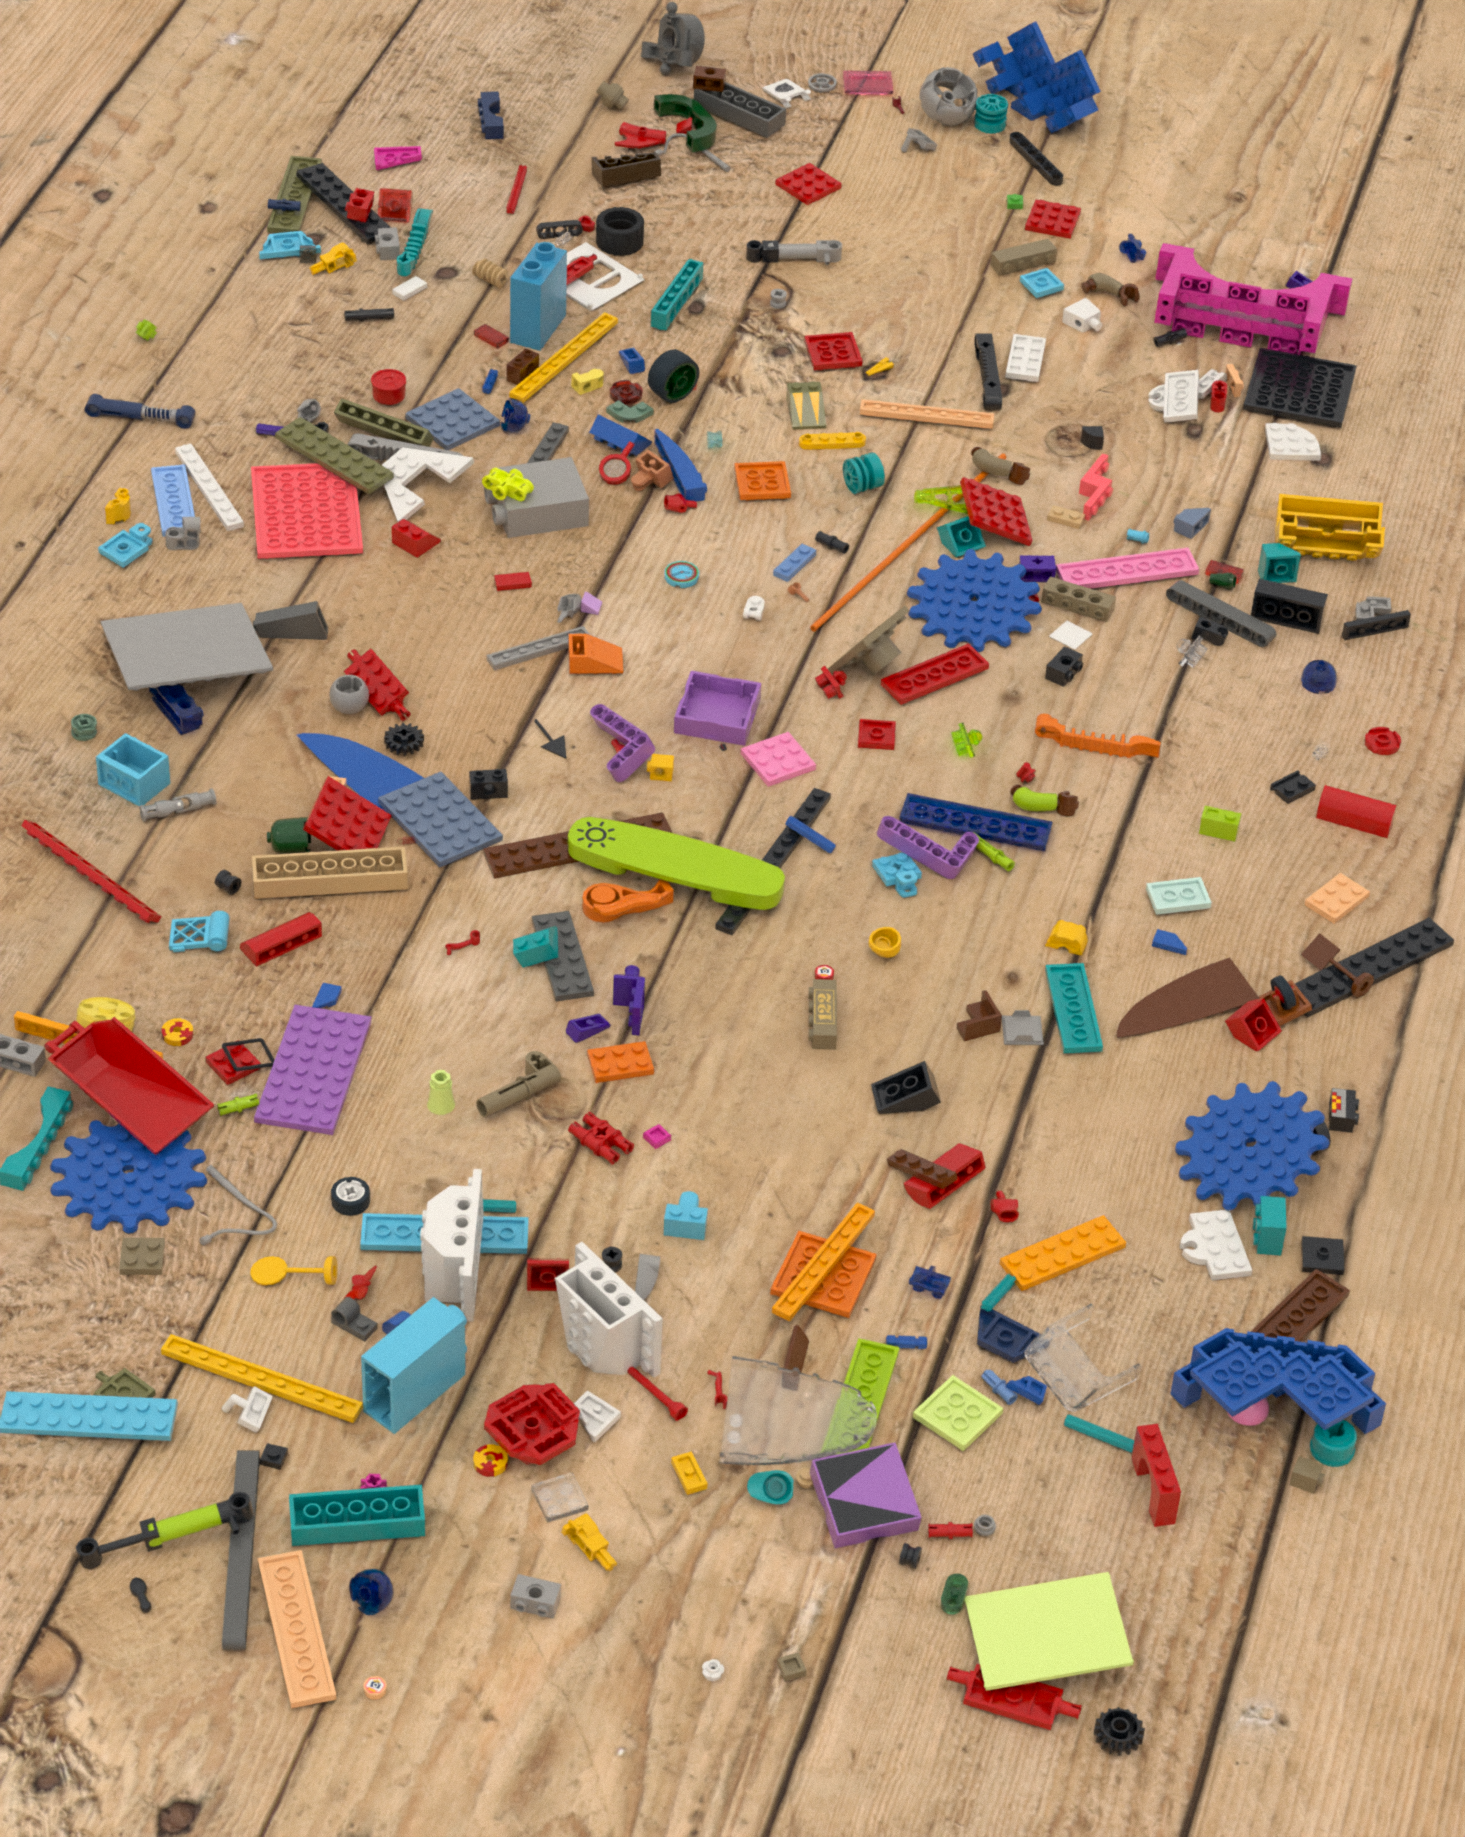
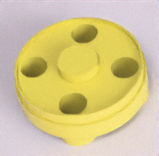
M93 997L79 1003L76 1020L86 1028L92 1022L111 1020L113 1017H116L133 1032L135 1010L130 1004L118 999Z

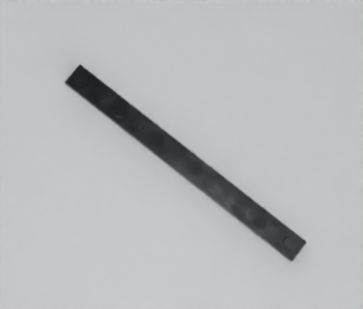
M814 788L793 817L811 827L831 799V793ZM786 826L762 861L781 869L803 836ZM729 904L716 922L715 929L733 936L752 908Z

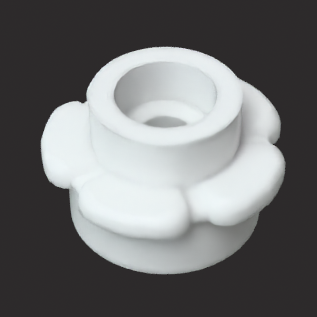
M712 1659L704 1662L702 1665V1673L709 1681L719 1680L722 1673H724V1666L718 1660Z

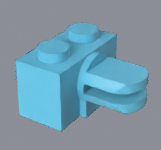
M691 1191L683 1192L679 1198L678 1205L667 1204L663 1235L698 1240L705 1239L708 1208L698 1207L699 1198L696 1193Z

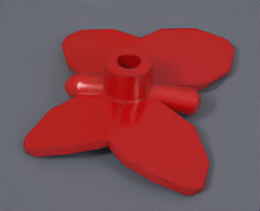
M375 1265L365 1275H354L352 1277L354 1285L352 1286V1291L344 1298L350 1297L362 1300L367 1294L368 1286L371 1285L369 1280L375 1273L377 1266Z

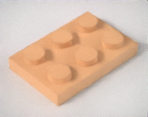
M1339 873L1305 900L1304 905L1335 924L1366 900L1370 895V891L1342 873Z

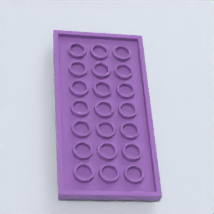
M294 1005L260 1099V1105H258L254 1123L333 1135L372 1022L371 1016Z

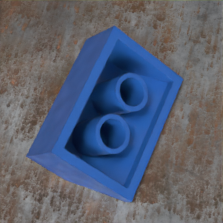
M599 414L589 433L595 435L593 439L601 443L605 440L608 442V446L614 449L617 447L621 448L620 452L624 450L629 441L634 443V447L628 456L630 454L637 456L652 443L651 440Z

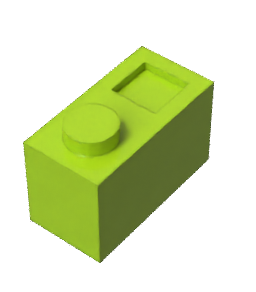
M1205 806L1201 817L1199 834L1235 842L1239 831L1241 813Z

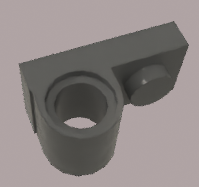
M350 1297L344 1298L331 1312L332 1324L364 1342L378 1329V1323L362 1315L358 1303Z

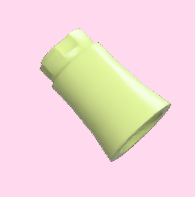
M437 1070L431 1075L427 1107L432 1113L437 1115L448 1114L455 1108L451 1076L445 1070Z

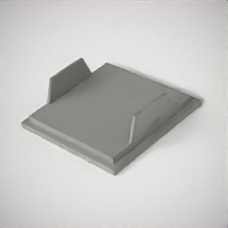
M1015 1010L1012 1016L1002 1015L1004 1045H1043L1041 1016H1031L1029 1010Z

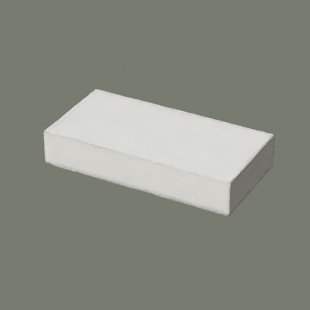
M415 276L392 289V294L404 301L426 289L427 282Z

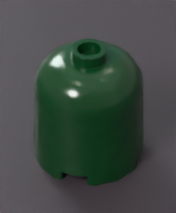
M308 817L279 819L273 822L271 832H267V843H271L274 852L278 854L311 852V849H307L308 843H311V834L303 830Z

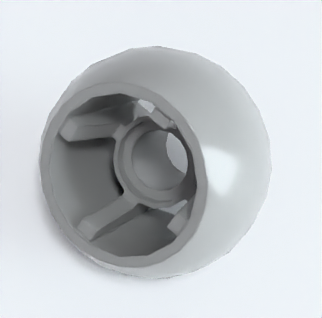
M344 675L333 682L330 687L329 697L337 711L344 714H355L365 708L369 699V690L361 678L354 675Z

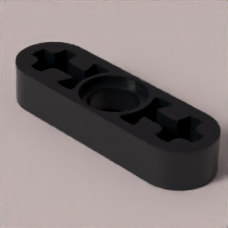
M578 220L543 222L537 225L536 232L541 239L579 236L583 232V227ZM558 227L564 228L561 232L555 231Z

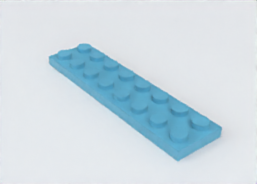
M363 1213L360 1250L421 1251L422 1215ZM484 1216L480 1253L527 1254L529 1217Z
M6 1391L0 1418V1433L171 1441L178 1402L177 1399Z

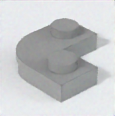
M1366 597L1365 601L1357 602L1355 609L1356 620L1374 617V613L1390 614L1391 598Z

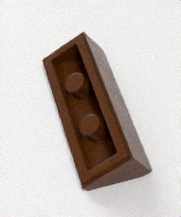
M796 1324L793 1328L782 1372V1386L798 1388L809 1345V1339L800 1326Z

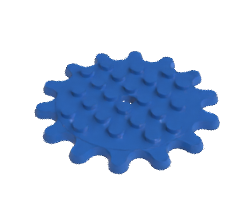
M968 549L961 560H953L948 555L943 554L938 558L940 568L936 570L925 567L919 569L917 576L923 580L924 584L921 586H910L907 590V596L917 599L920 603L912 606L909 609L908 615L913 619H925L927 623L922 628V634L927 637L937 633L943 634L946 637L944 645L948 648H955L958 643L966 641L977 652H982L985 648V643L990 640L996 641L1002 647H1007L1011 644L1010 632L1029 633L1032 630L1031 624L1024 618L1030 614L1037 615L1041 613V605L1038 602L1029 600L1031 595L1039 593L1040 587L1036 582H1024L1021 580L1026 574L1024 565L1018 564L1014 567L1002 565L1004 558L1001 553H994L989 559H979L973 549ZM974 596H975L976 599H978V600H977V601H972V600H970V599L974 598Z
M1274 1081L1269 1082L1265 1089L1259 1093H1252L1248 1085L1239 1083L1235 1088V1095L1228 1100H1222L1216 1095H1210L1206 1101L1210 1111L1205 1116H1188L1185 1120V1127L1194 1133L1190 1139L1177 1142L1175 1146V1152L1178 1155H1185L1191 1159L1189 1163L1180 1168L1179 1177L1182 1180H1190L1192 1178L1201 1180V1184L1196 1189V1197L1200 1200H1205L1216 1193L1223 1195L1222 1205L1225 1210L1235 1209L1239 1201L1244 1198L1251 1199L1255 1206L1260 1203L1261 1196H1270L1271 1193L1276 1191L1282 1192L1287 1197H1293L1298 1193V1187L1295 1184L1297 1176L1301 1174L1313 1176L1320 1171L1319 1164L1311 1160V1155L1317 1150L1326 1149L1330 1144L1329 1139L1324 1135L1313 1133L1314 1128L1324 1122V1114L1319 1110L1303 1112L1302 1107L1307 1102V1095L1302 1091H1297L1289 1097H1281V1087ZM1247 1142H1256L1253 1147H1247Z
M94 1120L89 1125L91 1135L84 1139L73 1136L67 1137L64 1142V1148L70 1151L71 1155L67 1158H56L50 1164L51 1171L64 1175V1179L52 1184L51 1194L57 1197H71L72 1201L67 1204L65 1214L69 1217H76L81 1213L91 1214L93 1218L90 1224L94 1230H102L109 1222L117 1221L122 1224V1229L125 1233L132 1234L138 1230L139 1222L144 1219H150L158 1226H165L170 1221L167 1214L170 1208L191 1209L194 1206V1200L186 1193L187 1190L191 1187H203L207 1184V1178L203 1173L192 1170L195 1165L206 1160V1154L201 1149L189 1150L185 1148V1145L191 1140V1134L188 1130L183 1132L157 1155H154L120 1123L116 1126L108 1127L100 1121ZM132 1169H133V1172H129V1173H124V1172H123V1170H124V1171H127V1170H132Z

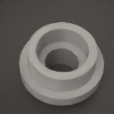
M981 1515L975 1520L974 1530L978 1534L989 1536L995 1532L996 1523L991 1516Z

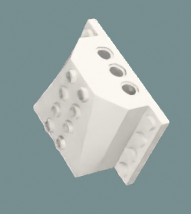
M473 1169V1177H469L468 1186L450 1185L428 1201L427 1210H423V1228H421L420 1233L425 1301H429L434 1297L440 1302L461 1303V1311L465 1313L466 1320L472 1322L474 1321L484 1217L482 1169Z
M583 1242L575 1245V1267L555 1278L569 1351L573 1354L575 1353L584 1366H588L596 1373L625 1375L631 1366L636 1368L640 1365L653 1378L658 1376L661 1371L663 1318Z

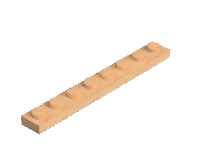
M864 399L861 400L860 415L980 427L983 429H993L995 414Z

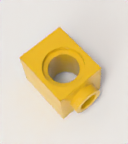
M652 754L651 761L647 762V772H650V780L672 782L674 756Z

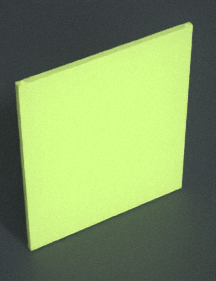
M1109 1572L965 1596L964 1602L967 1607L986 1691L1134 1665Z

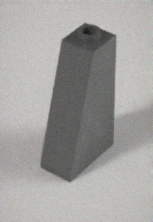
M318 601L256 613L255 621H253V627L258 632L260 638L326 640L328 637V625Z

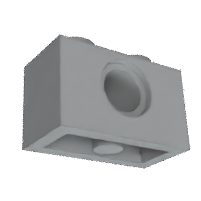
M378 228V235H375L376 253L380 254V260H397V257L400 255L397 228Z
M518 1574L510 1595V1609L554 1619L561 1599V1584Z

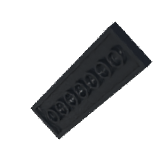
M324 163L296 171V176L367 244L375 242L378 228H391L372 209L366 222L347 218V211H345L346 203L349 202L350 194L354 192Z

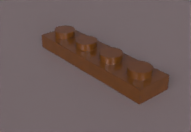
M903 1149L896 1151L887 1158L889 1166L941 1189L957 1180L956 1172Z

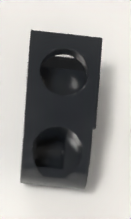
M1200 617L1195 625L1191 639L1198 641L1201 638L1210 641L1215 646H1221L1228 636V629L1216 622Z

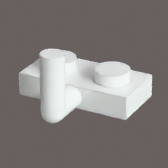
M254 1386L250 1390L247 1400L232 1394L222 1406V1410L228 1413L235 1404L242 1407L243 1410L237 1423L257 1433L273 1396Z

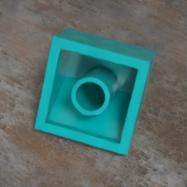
M969 516L936 527L942 544L955 557L964 555L968 549L975 551L986 547L980 528L971 525Z
M1280 543L1262 544L1258 565L1260 579L1276 583L1296 582L1301 554Z
M556 926L513 939V954L522 968L558 958V930Z

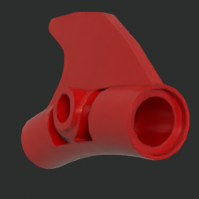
M623 122L620 126L619 134L624 136L626 140L615 142V146L640 149L657 144L665 145L667 132Z

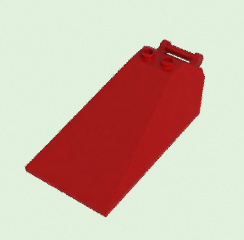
M113 1017L111 1020L92 1022L86 1028L77 1021H73L69 1024V1028L54 1040H49L44 1044L45 1049L52 1054L47 1059L154 1155H157L214 1107V1104L116 1017ZM74 1033L77 1034L75 1037H73L70 1041H68V1042H67L65 1045H63L61 1048L58 1047L61 1043H63V1042H64L66 1039H68L71 1035H73Z

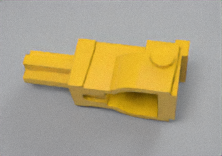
M342 242L335 245L330 252L320 255L321 261L310 266L309 269L312 275H315L323 270L332 273L341 267L348 268L357 262L356 254L352 248L350 249Z
M587 1513L573 1521L570 1519L562 1527L561 1533L564 1537L567 1535L574 1545L577 1544L590 1562L597 1559L606 1571L613 1570V1567L617 1565V1562L607 1551L609 1542L602 1536L597 1525Z

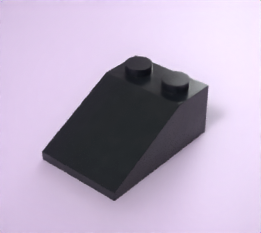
M925 1061L871 1084L879 1114L923 1111L941 1103L934 1074Z

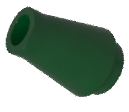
M1232 572L1211 573L1209 582L1210 584L1230 590V588H1235L1237 577Z

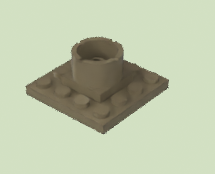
M906 606L898 610L828 668L829 672L833 674L834 671H842L847 665L849 666L853 662L857 664L860 660L873 675L879 672L901 653L889 637L895 633L893 629L897 626L896 623L899 625L906 619L904 615L910 610Z

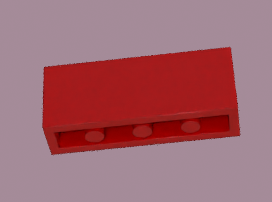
M1325 785L1320 797L1316 818L1388 838L1393 826L1397 805Z
M307 912L242 942L240 950L257 967L322 937V922L313 913Z
M958 1143L933 1161L935 1164L956 1172L957 1180L944 1189L914 1176L903 1184L908 1195L917 1204L931 1209L986 1169L983 1153L980 1150Z

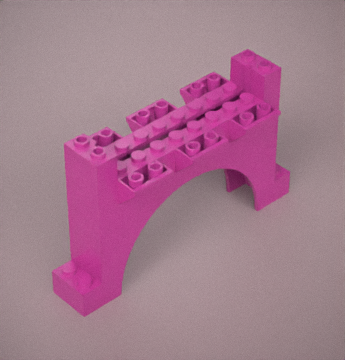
M1163 243L1159 251L1155 280L1164 282L1158 296L1154 323L1170 326L1173 320L1172 332L1185 328L1188 336L1199 338L1204 337L1207 324L1221 327L1219 342L1251 347L1254 334L1257 333L1270 336L1267 349L1300 355L1301 351L1316 353L1328 314L1333 313L1345 316L1353 279L1320 273L1316 280L1301 287L1278 290L1262 289V287L1231 281L1227 282L1205 271L1196 262L1193 248Z

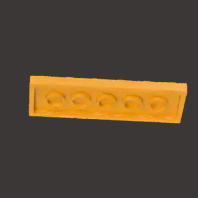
M1102 1215L1000 1258L999 1264L1007 1274L1015 1276V1284L1021 1291H1024L1126 1247V1241L1108 1219Z

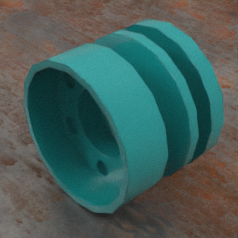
M985 94L978 97L975 108V128L988 134L1002 132L1006 128L1008 101L996 94Z
M870 452L861 455L860 458L853 457L843 462V477L848 489L853 494L884 485V468L876 453Z

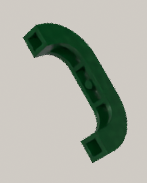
M676 94L654 96L653 110L659 116L679 115L687 119L692 118V124L697 130L687 131L686 146L692 152L703 151L715 143L716 121L699 102Z

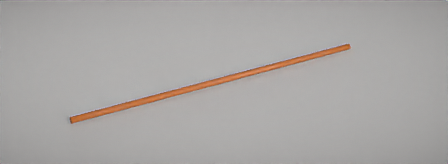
M1004 453L998 456V458L1004 460L1007 458ZM982 471L974 480L980 483L989 473ZM962 490L813 623L810 629L815 632L958 503L964 497Z

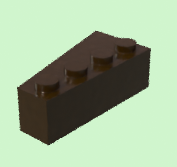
M656 152L635 154V157L629 155H621L620 158L605 156V159L598 160L597 157H591L592 175L602 188H609L618 184L625 185L629 182H640L644 179H655L661 176V159Z

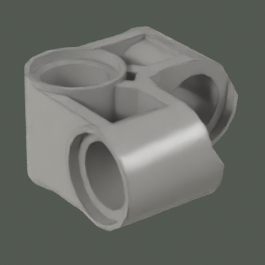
M182 517V527H170L166 530V547L168 549L195 550L199 547L200 517Z

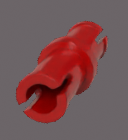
M928 1523L929 1538L948 1537V1539H953V1537H973V1523Z

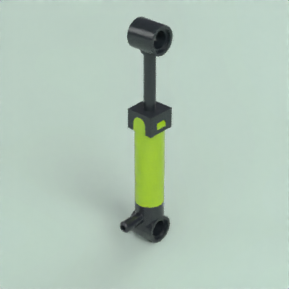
M236 1492L228 1500L159 1521H155L154 1517L140 1521L142 1533L99 1546L95 1539L84 1538L77 1543L76 1552L82 1567L94 1569L102 1562L101 1554L140 1542H145L147 1551L150 1552L163 1548V1542L229 1523L232 1534L236 1535L240 1533L238 1523L249 1521L253 1517L254 1511L249 1495L245 1492Z

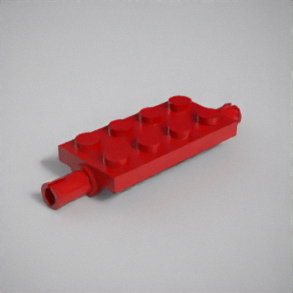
M371 648L362 656L357 650H351L354 656L349 652L347 657L353 664L343 672L346 675L357 676L366 683L369 690L368 701L381 716L386 712H395L402 721L407 720L404 714L409 718L411 713L404 707L403 700L409 694L408 690Z
M976 1664L974 1671L970 1670V1672L950 1666L946 1680L966 1685L967 1691L963 1704L1047 1730L1052 1729L1056 1715L1063 1714L1078 1720L1081 1713L1082 1705L1063 1700L1064 1689L1041 1682L986 1691L980 1664Z

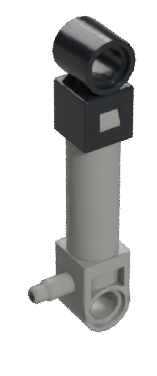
M751 240L747 242L746 259L753 263L759 262L761 259L762 262H778V259H816V262H825L826 265H829L830 262H839L842 256V243L837 240H816V244H778V240H763L761 243L757 240Z

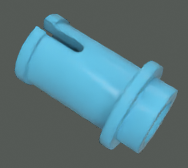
M1128 529L1127 540L1139 541L1141 544L1148 543L1150 534L1146 530L1142 532Z

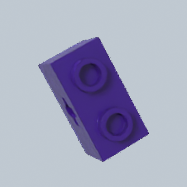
M1020 555L1019 564L1024 565L1026 569V574L1021 578L1022 581L1047 582L1050 577L1055 578L1056 564L1054 556Z

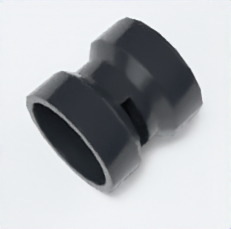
M225 869L220 871L215 878V885L220 889H224L229 895L237 893L242 884L240 878L232 876L231 872Z

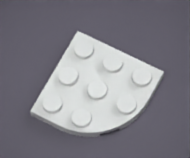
M1293 423L1265 424L1271 460L1320 461L1319 443L1309 431Z

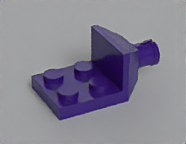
M629 965L625 968V974L614 975L613 1005L629 1006V1013H632V1015H629L628 1027H632V1035L640 1036L645 1001V977L639 976L640 969L637 966Z

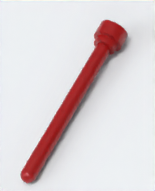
M633 1366L627 1370L628 1374L668 1408L672 1418L679 1421L687 1415L688 1408L683 1403L671 1400Z

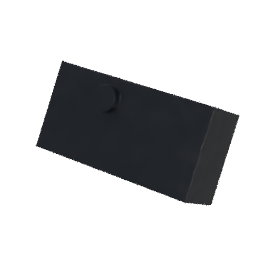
M1259 579L1254 592L1251 616L1264 622L1319 634L1324 620L1328 594Z

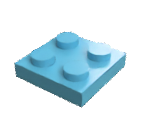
M1048 268L1020 276V282L1036 298L1064 290V284Z

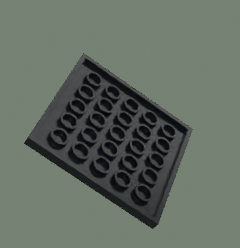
M1260 348L1243 410L1342 428L1357 365Z

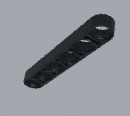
M1012 132L1009 143L1050 184L1054 186L1062 185L1063 173L1022 133Z

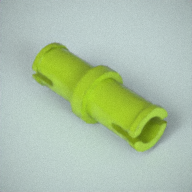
M255 1093L242 1098L234 1097V1100L218 1103L219 1114L222 1116L236 1111L240 1113L244 1109L260 1105L259 1099H257L258 1096Z

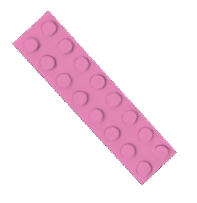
M1189 548L1056 564V572L1060 580L1091 589L1199 575V567Z

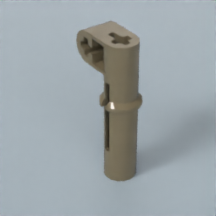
M538 1051L529 1052L526 1055L525 1062L526 1076H519L516 1078V1081L477 1099L476 1106L479 1113L483 1117H488L523 1099L529 1100L533 1094L561 1081L558 1068L543 1053Z

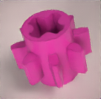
M369 1473L365 1479H361L360 1489L387 1487V1480H382L380 1474Z

